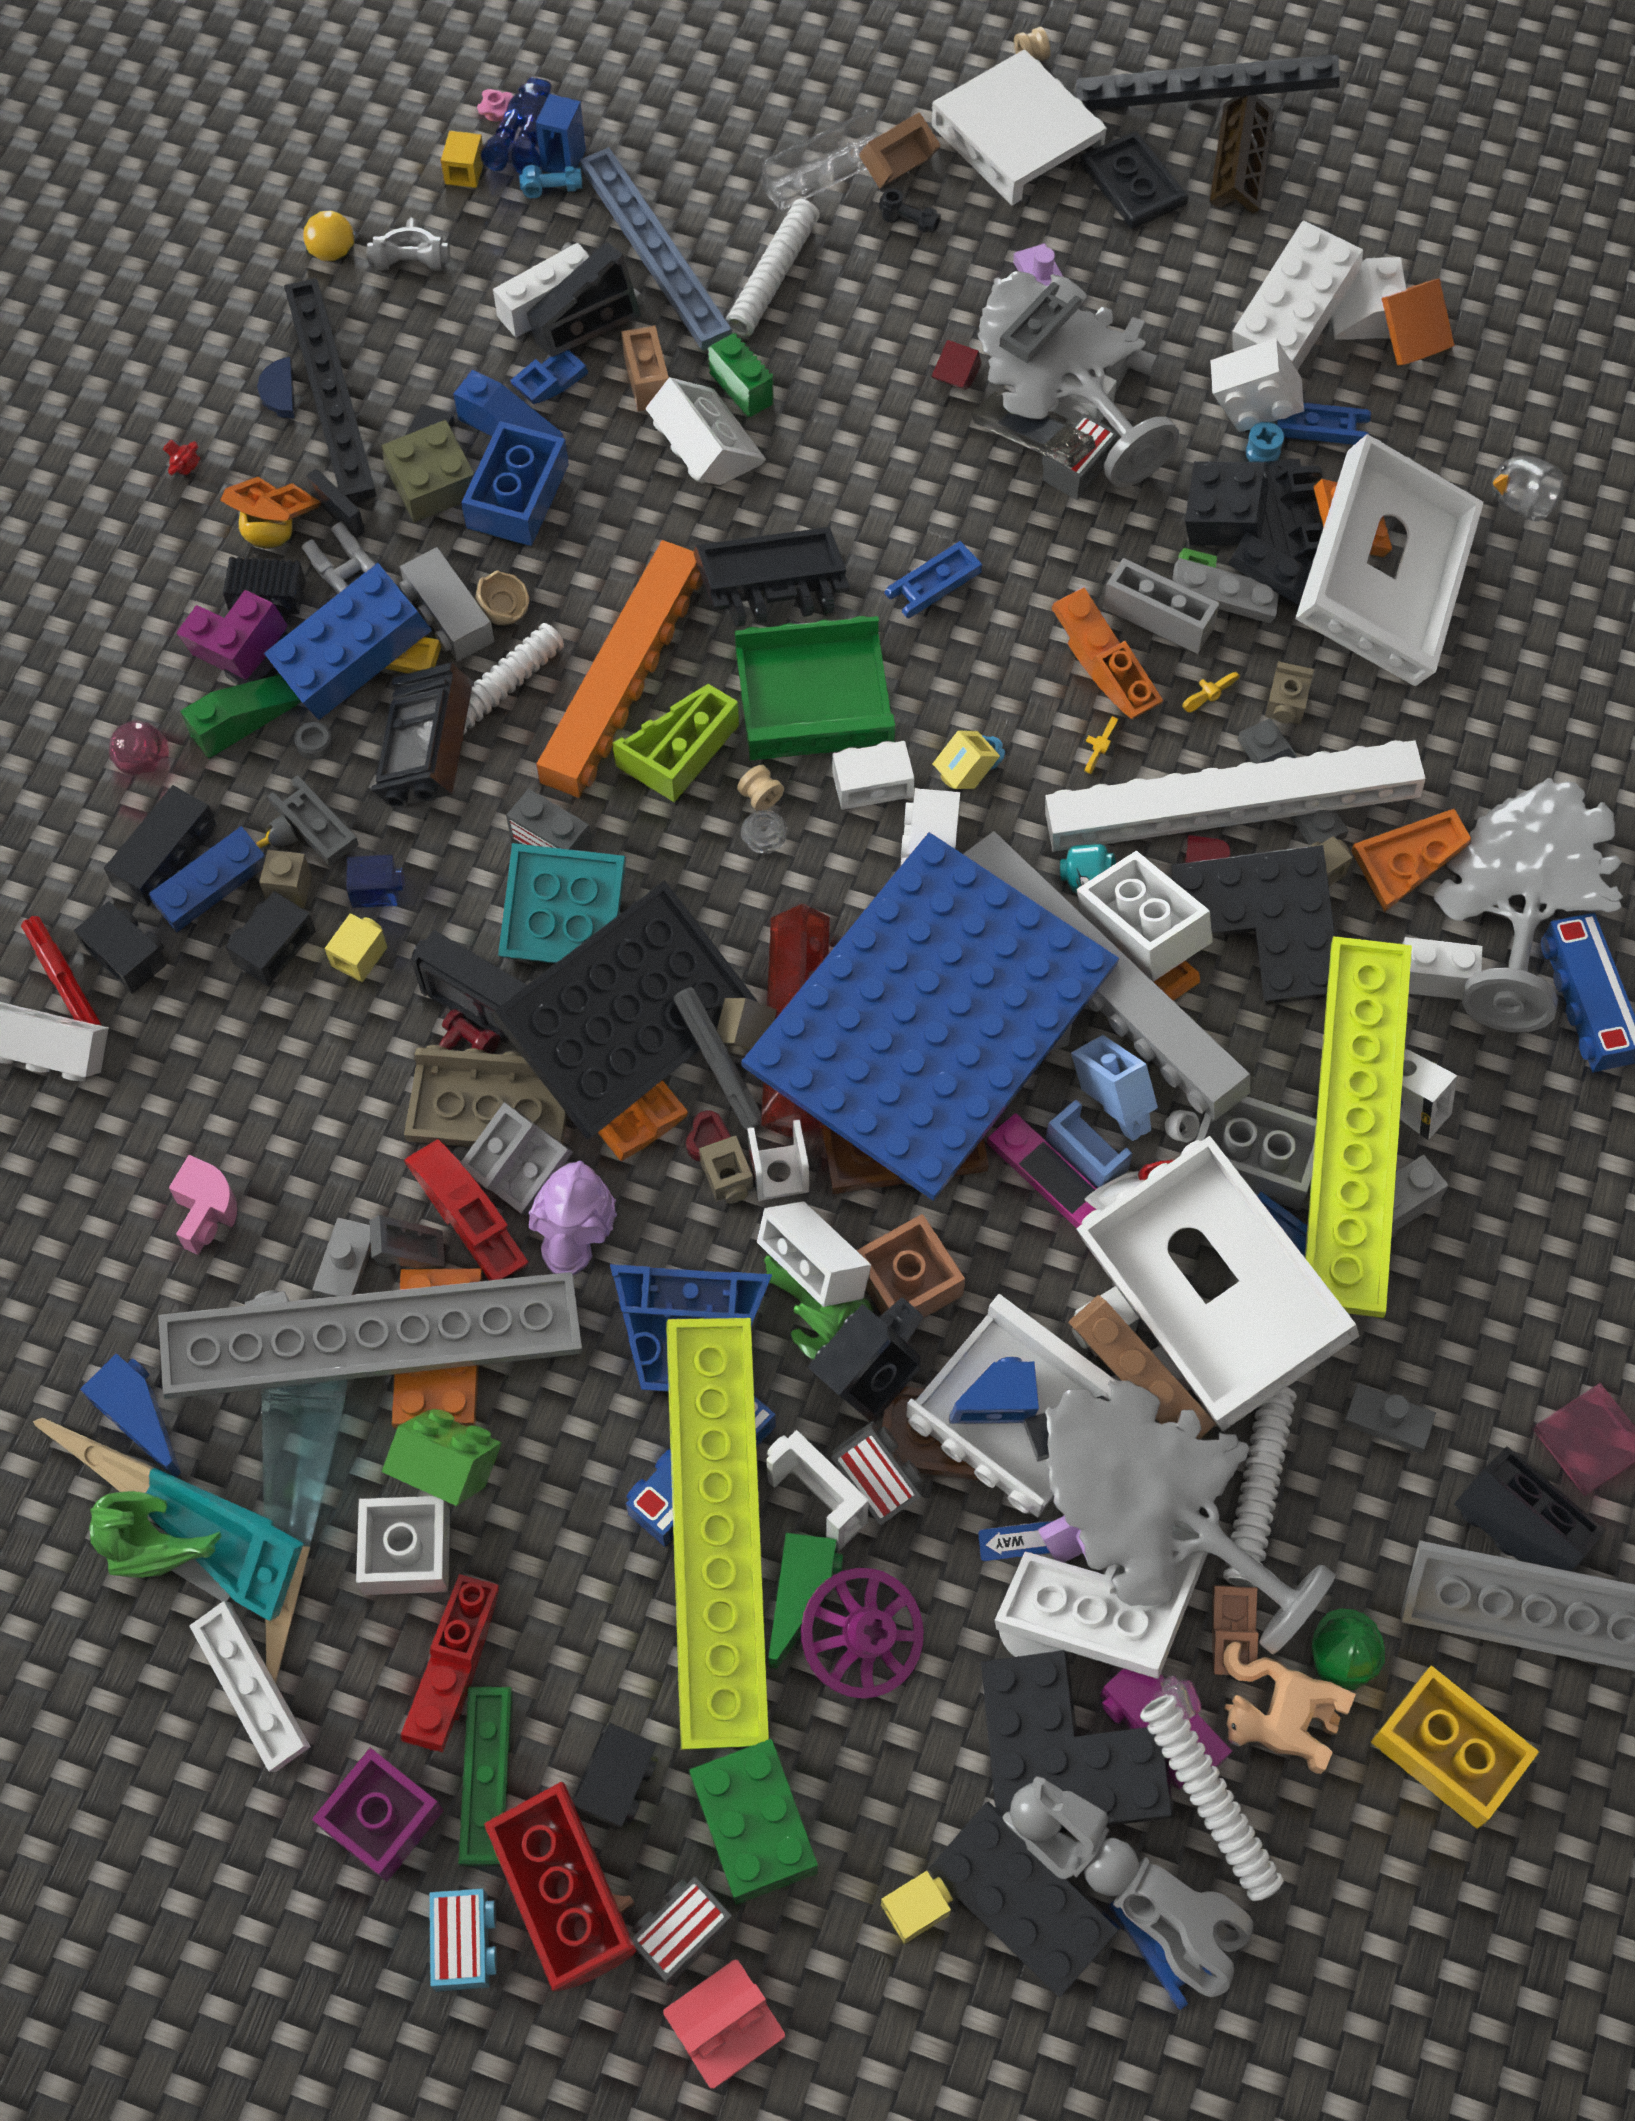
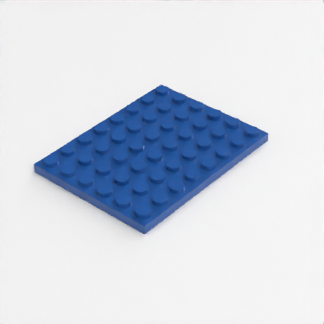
M928 832L742 1059V1067L934 1201L1118 964L1119 957Z

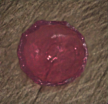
M133 720L122 724L114 731L109 741L110 760L121 772L131 775L154 772L160 759L167 758L169 755L168 740L154 725L148 722Z

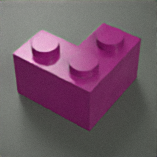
M244 590L225 618L196 605L176 634L193 656L221 670L226 669L247 680L266 657L264 653L275 645L288 625L272 602Z

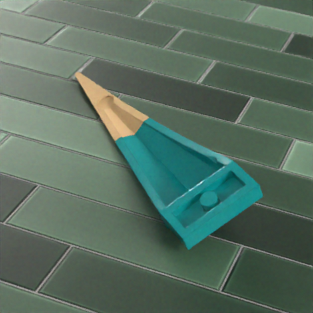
M45 1418L33 1421L37 1428L88 1465L119 1492H143L155 1497L158 1496L162 1500H167L165 1513L156 1511L148 1514L167 1534L176 1538H196L209 1536L220 1531L222 1534L221 1539L214 1545L216 1551L210 1558L201 1557L195 1560L235 1602L268 1621L280 1615L304 1543L274 1527V1521Z

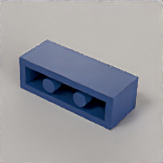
M241 826L149 893L155 907L177 933L263 869L265 854Z

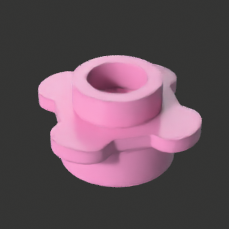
M493 89L483 91L482 103L477 106L478 112L490 121L498 122L506 119L509 115V104L513 102V95L510 92L502 93Z

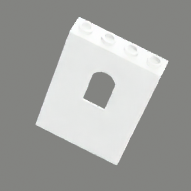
M1366 434L1347 451L1295 619L1413 686H1417L1437 670L1484 502L1443 479L1438 474L1419 465L1409 457L1395 451L1380 440ZM1385 515H1391L1399 519L1407 532V540L1395 579L1367 564L1379 521Z
M1208 1136L1203 1141L1196 1140L1183 1149L1180 1157L1170 1164L1163 1163L1154 1168L1148 1175L1147 1180L1136 1187L1130 1186L1121 1191L1116 1196L1115 1202L1103 1210L1098 1209L1091 1212L1083 1219L1082 1225L1076 1228L1083 1242L1222 1432L1359 1337L1356 1323L1211 1136ZM1193 1228L1202 1232L1239 1280L1238 1283L1208 1304L1204 1303L1168 1253V1244L1171 1237L1181 1229Z

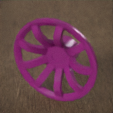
M853 1568L829 1577L815 1590L803 1613L801 1641L805 1658L810 1668L823 1684L847 1697L862 1699L878 1697L897 1688L914 1670L923 1646L924 1628L916 1600L899 1580L880 1570ZM856 1578H868L864 1607H861L854 1600L845 1581ZM879 1582L891 1587L900 1595L882 1611L878 1609L876 1603ZM834 1587L839 1599L850 1613L848 1617L833 1613L819 1606L826 1594ZM905 1606H907L912 1618L913 1631L897 1630L892 1619ZM814 1617L843 1628V1634L813 1642L812 1628ZM895 1641L913 1642L910 1655L904 1666L890 1652V1648ZM846 1645L848 1650L829 1674L822 1666L816 1653ZM879 1656L895 1676L885 1683L874 1686L873 1664L875 1658ZM858 1657L862 1658L861 1682L863 1688L852 1687L840 1682L845 1671Z

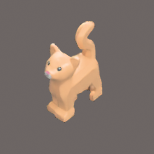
M1239 1642L1229 1644L1224 1652L1223 1664L1231 1676L1238 1681L1253 1682L1265 1675H1270L1275 1680L1273 1696L1267 1715H1264L1252 1703L1239 1695L1234 1696L1233 1704H1225L1224 1709L1229 1713L1226 1722L1229 1729V1742L1235 1746H1242L1248 1742H1259L1275 1753L1300 1756L1307 1760L1309 1770L1316 1774L1323 1773L1333 1752L1307 1732L1308 1726L1313 1718L1321 1722L1324 1732L1331 1735L1337 1734L1341 1718L1334 1710L1336 1708V1711L1347 1715L1356 1694L1332 1682L1313 1679L1299 1671L1287 1669L1278 1660L1263 1657L1248 1665H1244L1240 1661L1241 1644Z

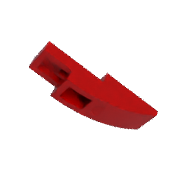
M439 1139L404 1159L405 1164L447 1225H452L489 1281L507 1279L528 1265V1260L506 1230L508 1224L470 1173Z
M461 1574L458 1575L430 1647V1660L402 1729V1742L443 1753L455 1720L459 1721L465 1705L468 1687H471L488 1634L499 1593V1585Z

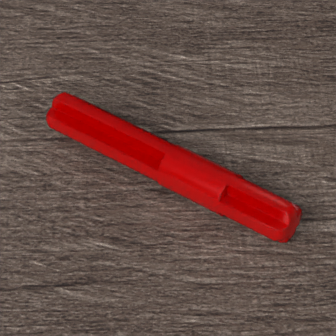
M32 916L24 920L21 927L34 948L38 960L52 984L55 985L74 1020L102 1026L74 978L71 968L57 944L51 938L40 917Z

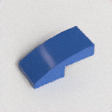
M566 350L556 356L549 357L542 364L535 359L510 381L532 404H537L568 389L587 375L588 371L583 362L570 350Z

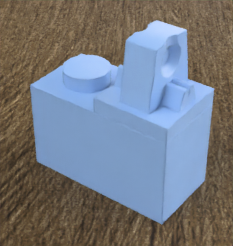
M1104 1035L1071 1052L1081 1090L1103 1105L1104 1111L1117 1120L1123 1135L1134 1141L1141 1135L1150 1132L1149 1113L1157 1109L1158 1106L1146 1063Z

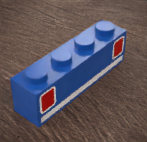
M1595 912L1551 921L1541 939V949L1544 957L1550 959L1554 969L1553 979L1558 992L1563 993L1566 1001L1567 1019L1571 1026H1575L1579 1035L1581 1056L1584 1060H1588L1592 1072L1635 1064V1015Z
M754 1396L757 1448L776 1427V1417L774 1412ZM671 1449L667 1450L660 1457L655 1465L656 1472L647 1481L641 1479L632 1487L627 1495L629 1501L626 1503L628 1515L664 1547L674 1538Z

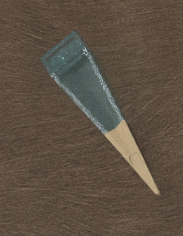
M348 1379L263 1388L261 1391L264 1517L274 1521L273 1526L304 1543L280 1615L271 1621L266 1619V1667L275 1683L346 1407Z

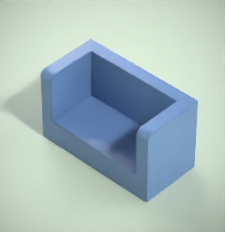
M1075 1100L1049 1122L1045 1141L1097 1189L1125 1174L1129 1170L1133 1153L1128 1148H1125L1118 1154L1080 1117L1082 1105Z

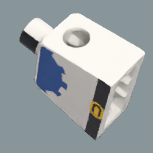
M1405 1049L1400 1120L1429 1140L1452 1114L1457 1075Z

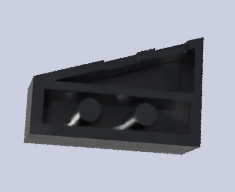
M607 241L526 313L536 344L551 357L641 316L624 255Z

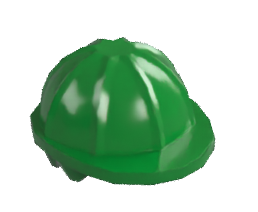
M1342 1608L1328 1612L1319 1622L1313 1635L1311 1651L1318 1676H1320L1322 1681L1332 1682L1348 1691H1353L1364 1686L1371 1679L1379 1675L1385 1663V1647L1382 1635L1375 1622L1364 1613Z

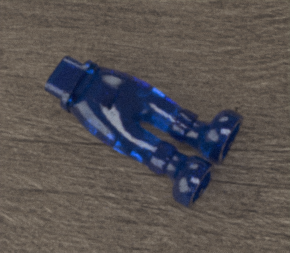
M530 77L527 79L526 84H522L519 87L518 93L511 98L501 123L497 127L496 135L489 138L483 145L481 160L486 167L493 171L504 170L509 161L510 154L514 169L520 175L523 174V169L528 165L541 167V157L535 148L538 142L536 121L549 94H551L552 85L549 81ZM521 128V130H520V132H519V135H518V138H517L516 141L514 142V139H515V137H516V133H517L518 129Z

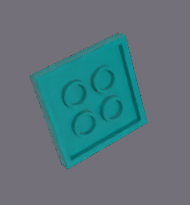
M512 843L498 956L501 958L556 964L620 914L626 857L623 855Z

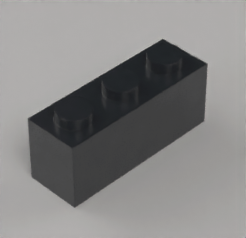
M172 785L104 867L112 886L148 907L152 903L149 893L175 875L179 869H183L190 861L191 855L198 845L211 836L216 822L209 805Z

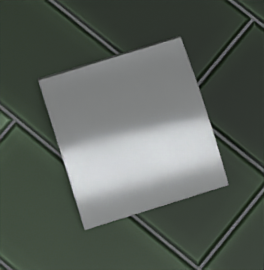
M504 1102L460 1163L483 1187L493 1191L518 1212L527 1216L537 1193L550 1176L564 1166L573 1151Z

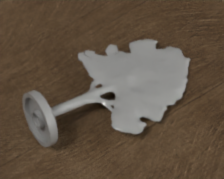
M1015 271L1005 279L995 278L992 293L987 300V306L982 308L983 315L980 318L978 338L982 342L984 353L991 356L988 361L990 364L989 382L995 385H1009L1016 388L1015 392L1003 393L1004 408L1011 414L1020 415L1025 418L1043 419L1054 406L1055 399L1076 394L1090 400L1121 436L1108 453L1104 463L1105 476L1116 487H1128L1152 475L1174 452L1180 439L1179 429L1168 417H1153L1133 427L1102 387L1105 375L1103 369L1105 367L1113 366L1119 360L1126 358L1134 351H1140L1145 346V341L1138 337L1139 333L1125 329L1123 333L1107 328L1106 326L1113 323L1112 310L1109 308L1101 307L1096 314L1078 309L1038 353L1026 363L999 346L1000 337L1048 286L1037 282L1035 276L1031 273ZM1055 274L1051 275L1052 281L1050 284L1055 282L1060 286L1056 294L1057 298L1066 303L1075 295L1082 299V303L1087 299L1086 293L1069 278ZM1091 369L1095 371L1096 377H1092L1089 374ZM1067 373H1073L1084 386H1069L1062 382V377Z
M1547 778L1543 783H1539L1532 789L1522 792L1515 798H1507L1503 804L1497 805L1494 809L1488 811L1486 816L1480 817L1475 829L1469 834L1471 843L1446 863L1448 869L1462 878V882L1456 884L1452 880L1447 879L1434 891V900L1439 904L1444 913L1455 921H1462L1466 918L1481 915L1484 911L1501 914L1512 921L1515 934L1509 959V968H1490L1475 973L1466 981L1463 992L1462 1004L1466 1013L1477 1022L1490 1028L1507 1032H1531L1546 1027L1554 1020L1558 998L1553 987L1541 977L1527 972L1534 932L1542 920L1553 915L1556 909H1563L1567 912L1573 910L1589 912L1602 910L1609 913L1617 911L1622 907L1619 900L1623 898V895L1618 891L1617 886L1610 888L1600 876V874L1613 873L1622 861L1616 855L1603 858L1601 853L1594 849L1593 843L1612 840L1615 836L1614 813L1605 805V802H1600L1596 808L1586 810L1583 802L1585 791L1576 782L1554 783L1552 778ZM1511 896H1525L1526 904L1523 914L1518 913L1510 906L1508 899ZM1546 903V909L1540 912V905Z
M1110 1380L1108 1383L1111 1389L1110 1401L1095 1398L1086 1389L1067 1390L1062 1395L1058 1407L1055 1409L1048 1407L1045 1411L1047 1430L1049 1432L1047 1445L1050 1455L1046 1463L1050 1470L1049 1481L1051 1483V1490L1055 1496L1053 1502L1056 1508L1063 1512L1068 1525L1081 1530L1079 1538L1085 1547L1087 1565L1090 1568L1100 1570L1114 1564H1121L1125 1567V1573L1116 1575L1112 1579L1118 1598L1129 1606H1157L1165 1604L1173 1596V1585L1176 1579L1175 1566L1195 1551H1206L1219 1556L1280 1605L1279 1610L1271 1619L1259 1640L1260 1645L1274 1655L1292 1638L1315 1610L1333 1583L1336 1574L1326 1566L1318 1565L1293 1590L1229 1539L1219 1525L1220 1515L1214 1500L1217 1496L1222 1495L1225 1490L1224 1488L1233 1477L1239 1464L1247 1459L1249 1452L1248 1444L1238 1441L1236 1434L1219 1433V1440L1196 1439L1202 1429L1194 1410H1182L1178 1423L1167 1422L1162 1425L1157 1423L1155 1419L1160 1406L1158 1397L1131 1381ZM1200 1507L1206 1509L1210 1516L1206 1519L1199 1514ZM1182 1521L1187 1523L1200 1536L1198 1539L1184 1541L1174 1538L1172 1529L1175 1522ZM1174 1551L1179 1552L1176 1556L1173 1557Z

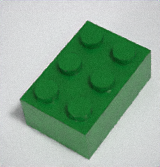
M772 1738L689 1769L696 1795L735 1906L818 1874L817 1861Z

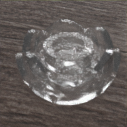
M762 809L751 813L744 820L741 828V838L755 852L772 853L783 846L788 828L785 820L778 813Z

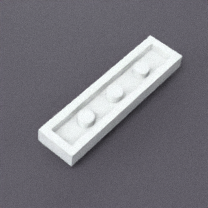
M223 1601L189 1625L268 1771L277 1772L309 1749L310 1745L232 1604Z

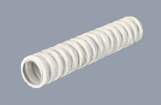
M798 199L794 201L779 230L774 235L766 252L746 283L744 290H742L735 305L726 317V321L734 333L740 336H750L755 330L772 297L777 292L785 275L800 252L802 245L806 242L811 230L819 219V211L811 202Z
M545 623L541 624L538 629L539 631H533L530 637H526L522 644H518L514 651H510L506 655L507 659L502 658L499 660V666L494 665L491 667V673H484L482 680L478 679L474 682L463 735L467 733V728L471 729L475 726V721L479 722L483 719V714L491 712V706L497 707L500 704V700H505L508 697V693H513L516 690V686H521L524 683V679H529L532 676V672H537L540 669V665H545L548 662V658H553L556 655V651H561L564 648L563 639L555 628ZM432 722L425 724V730L420 729L416 732L417 740L426 752L428 750Z
M1288 1387L1258 1407L1259 1410L1255 1412L1257 1421L1254 1422L1252 1427L1255 1433L1250 1437V1442L1253 1445L1249 1446L1248 1455L1250 1458H1247L1245 1462L1248 1470H1245L1243 1473V1479L1246 1482H1243L1240 1487L1241 1492L1244 1494L1239 1495L1238 1503L1241 1506L1237 1507L1235 1515L1239 1519L1234 1520L1233 1527L1236 1531L1232 1532L1230 1538L1259 1563L1266 1558V1553L1263 1549L1267 1548L1269 1541L1265 1537L1270 1535L1271 1528L1268 1524L1273 1521V1515L1270 1512L1274 1511L1276 1506L1272 1500L1278 1496V1491L1275 1487L1279 1486L1280 1478L1277 1475H1280L1283 1470L1282 1465L1279 1463H1282L1285 1459V1454L1282 1451L1287 1448L1288 1443L1285 1439L1289 1437L1290 1433L1287 1427L1292 1423V1418L1289 1415L1294 1412L1295 1407L1292 1403L1295 1402L1297 1397L1296 1393ZM1227 1562L1225 1563L1229 1567L1223 1573L1225 1580L1236 1586L1256 1587Z
M1165 1695L1153 1700L1144 1707L1140 1714L1143 1722H1149L1147 1726L1148 1731L1151 1734H1156L1155 1742L1158 1746H1163L1162 1754L1164 1757L1170 1758L1169 1766L1171 1769L1178 1770L1176 1772L1178 1781L1185 1782L1183 1784L1184 1791L1192 1794L1190 1801L1193 1805L1199 1806L1197 1808L1199 1816L1206 1817L1204 1820L1206 1828L1213 1829L1211 1832L1212 1838L1215 1841H1220L1218 1847L1221 1852L1227 1853L1225 1856L1228 1864L1234 1865L1232 1868L1235 1876L1241 1877L1239 1881L1242 1888L1248 1889V1898L1252 1901H1258L1272 1896L1280 1889L1283 1877L1280 1873H1275L1276 1865L1274 1862L1268 1861L1269 1854L1267 1850L1261 1849L1262 1842L1259 1838L1254 1837L1255 1830L1252 1826L1247 1825L1248 1819L1246 1815L1239 1814L1241 1811L1239 1803L1232 1802L1234 1799L1233 1793L1230 1790H1225L1226 1782L1224 1779L1218 1778L1219 1770L1217 1767L1211 1766L1212 1758L1210 1755H1204L1205 1747L1203 1743L1196 1742L1198 1735L1195 1731L1189 1730L1191 1723L1188 1719L1182 1718L1184 1716L1182 1708L1175 1707L1177 1704L1175 1696Z

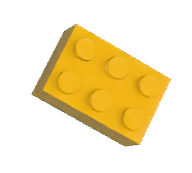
M1432 1665L1419 1678L1371 1741L1374 1746L1476 1829L1490 1819L1539 1753L1537 1749Z

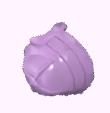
M582 1161L568 1163L553 1173L537 1193L532 1208L528 1212L530 1215L529 1228L532 1231H538L544 1236L541 1245L542 1259L553 1274L572 1272L573 1275H576L583 1270L593 1257L590 1243L605 1242V1238L613 1230L614 1219L617 1217V1213H615L616 1199L613 1198L600 1176L595 1174L593 1169Z

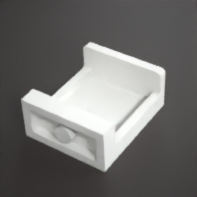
M797 1430L789 1438L783 1435L772 1444L767 1451L769 1455L767 1458L768 1482L773 1487H776L788 1474L793 1473L832 1511L826 1517V1538L836 1539V1550L839 1552L868 1523L869 1500Z

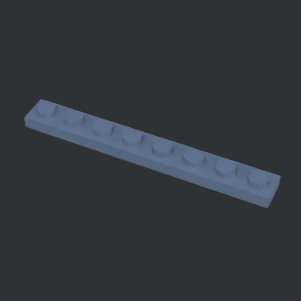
M606 148L580 159L581 170L701 350L709 348L714 343L732 334L731 327L611 149Z

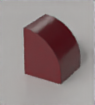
M947 339L932 373V379L967 390L973 383L981 366L979 351Z

